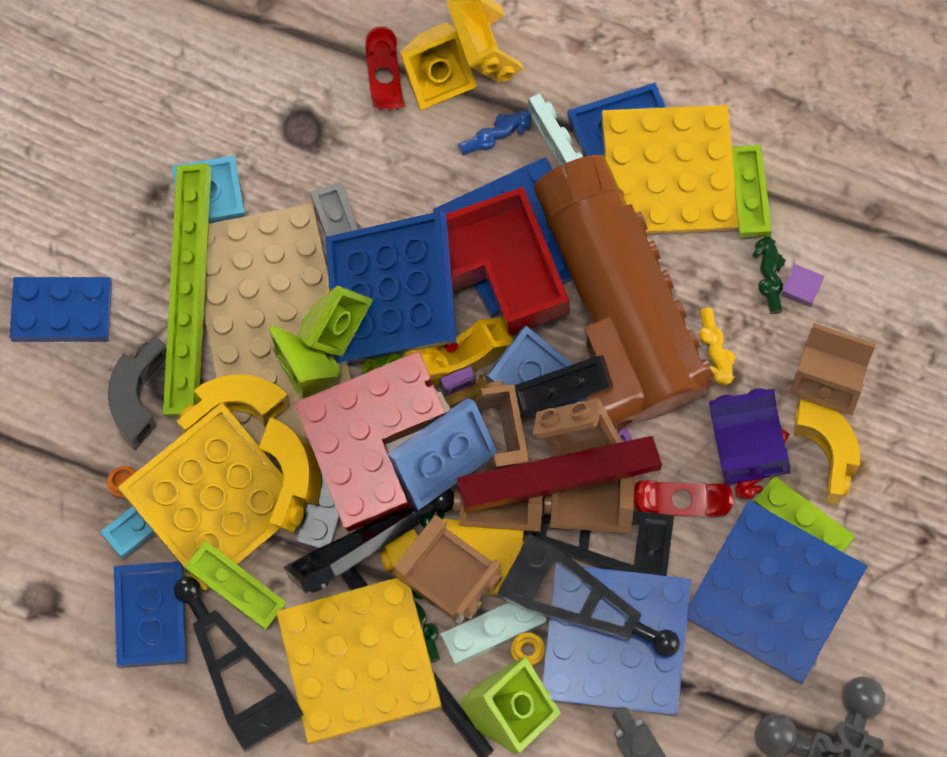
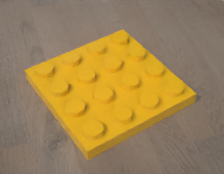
M728 105L602 110L604 156L609 163L619 188L624 192L627 205L632 204L635 213L641 211L648 228V230H645L646 235L736 231L738 229Z
M223 402L117 488L176 560L180 562L183 568L205 540L234 563L238 564L280 529L269 522L282 490L283 475L268 456L258 448V444ZM186 570L190 577L195 578L199 582L203 592L209 588Z
M397 578L276 611L298 704L304 714L302 720L307 741L310 745L443 708L413 591Z

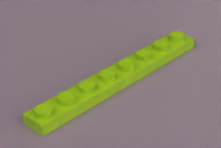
M207 163L177 166L163 402V415L168 418L179 417L186 407L198 404L193 390L200 386L211 185V167Z

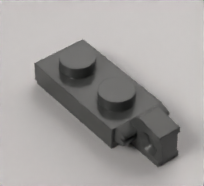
M626 706L613 712L612 717L620 729L614 733L617 739L616 744L624 757H666L642 718L634 721Z

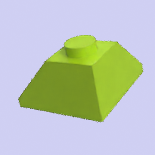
M337 285L312 305L310 311L304 315L301 322L302 326L297 334L309 347L342 357L373 299Z
M275 325L269 328L273 352L301 400L339 384L338 376L341 375V371L333 357L327 359L323 351L309 347L301 338Z
M526 657L518 659L480 681L459 700V703L478 731L514 754H519L561 714Z

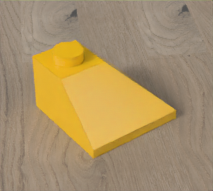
M448 22L419 33L400 52L420 110L477 87L456 28Z

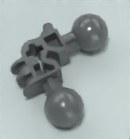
M856 677L847 682L843 689L842 702L848 713L845 721H841L834 728L831 736L833 744L828 735L818 731L811 738L799 734L794 722L785 715L780 714L767 715L759 721L755 729L756 744L764 754L770 757H785L790 753L801 757H839L840 755L844 757H868L884 747V742L880 738L868 735L869 732L864 730L867 719L876 717L884 708L885 692L881 684L871 677Z

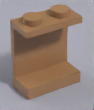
M813 323L789 394L852 416L860 397L866 370L876 344Z
M503 381L485 384L474 402L478 410L499 407L507 452L493 454L484 471L529 462L514 384L504 385Z
M456 484L453 511L460 512L459 526L540 531L543 496L465 513Z
M634 476L619 479V481L614 480L545 495L544 514H550V528L631 533L634 507Z

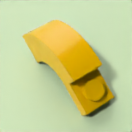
M501 317L482 319L456 337L458 348L454 352H447L445 347L441 345L421 350H410L404 354V357L420 351L434 386H438L442 377L471 366L474 373L492 363L502 355L513 338L508 335Z
M246 374L221 376L207 381L193 390L198 404L186 407L181 412L177 424L180 433L183 435L223 402L231 413L249 414L266 427L270 417L275 419L290 406L288 394L276 384L261 377Z
M799 398L796 406L793 436L807 438L815 442L823 450L829 464L825 503L839 505L843 495L849 494L851 476H855L860 467V449L856 435L848 421L839 411Z
M270 417L258 448L279 461L283 471V486L269 523L281 530L294 534L296 526L303 519L305 502L316 506L318 504L322 482L321 470L312 447L304 437L279 420Z

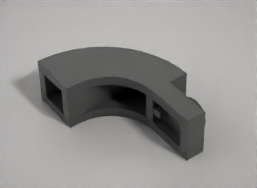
M156 336L149 344L146 342L138 349L135 354V360L123 353L114 366L109 380L108 402L112 417L123 439L135 451L157 427L153 415L140 404V395L144 384L166 359V345Z

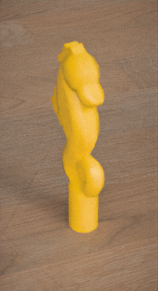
M703 308L700 310L703 328L699 331V338L701 342L710 344L708 356L714 367L710 366L713 373V381L725 387L730 386L734 379L732 366L736 356L728 349L724 350L722 348L724 335L716 327L713 309Z

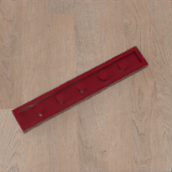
M653 436L462 476L457 478L456 484L464 512L467 513L659 471L662 468V462Z

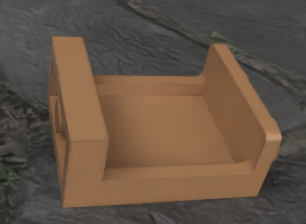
M599 398L556 408H548L538 411L536 414L533 435L536 439L545 438L555 456L623 442Z
M437 515L432 518L394 566V577L459 625L465 617L471 619L476 614L482 604L479 599L486 590L491 593L502 579V575L499 574L501 572V563L496 559L493 562L453 534L447 529L446 522Z

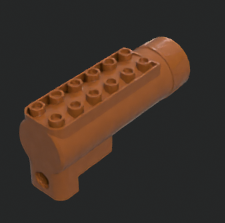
M603 155L581 157L567 162L542 176L535 183L533 190L547 220L546 225L558 245L591 321V325L584 327L585 344L591 358L604 355L614 386L586 397V401L599 398L615 429L620 430L638 421L650 420L673 412L693 402L700 396L709 393V387L712 385L711 378L713 377L710 365L706 359L701 360L697 348L700 347L694 330H687L684 318H687L682 302L680 299L674 301L671 290L674 286L667 270L661 271L658 259H661L655 242H648L645 230H648L643 214L641 211L635 213L632 204L627 205L624 192L619 188L606 157Z

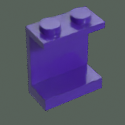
M758 388L751 390L747 394L737 396L722 395L715 400L709 401L724 484L730 485L790 473L789 456L783 439L774 389Z

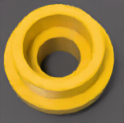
M530 632L522 633L513 640L511 654L515 661L526 657L531 666H535L544 657L545 645L538 635ZM529 645L533 647L534 653L527 656L522 653L521 649Z

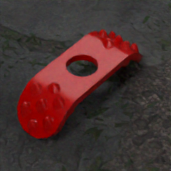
M375 27L369 31L365 40L371 102L373 107L378 108L379 111H382L384 108L388 109V111H392L394 108L399 110L405 107V102L401 90L396 35L388 27ZM379 69H386L391 72L393 79L388 83H381L376 79L375 72Z
M639 480L634 488V503L638 511L686 517L726 516L732 508L733 492L730 486L723 483L702 484ZM678 490L687 491L692 499L690 506L685 509L675 507L672 502L673 494Z

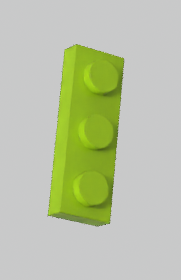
M732 146L738 237L771 236L772 228L762 146Z
M776 476L772 478L754 501L755 504L843 553L855 538V535Z
M206 540L184 567L190 574L264 630L267 629L277 616L276 611H280L286 604L283 599Z

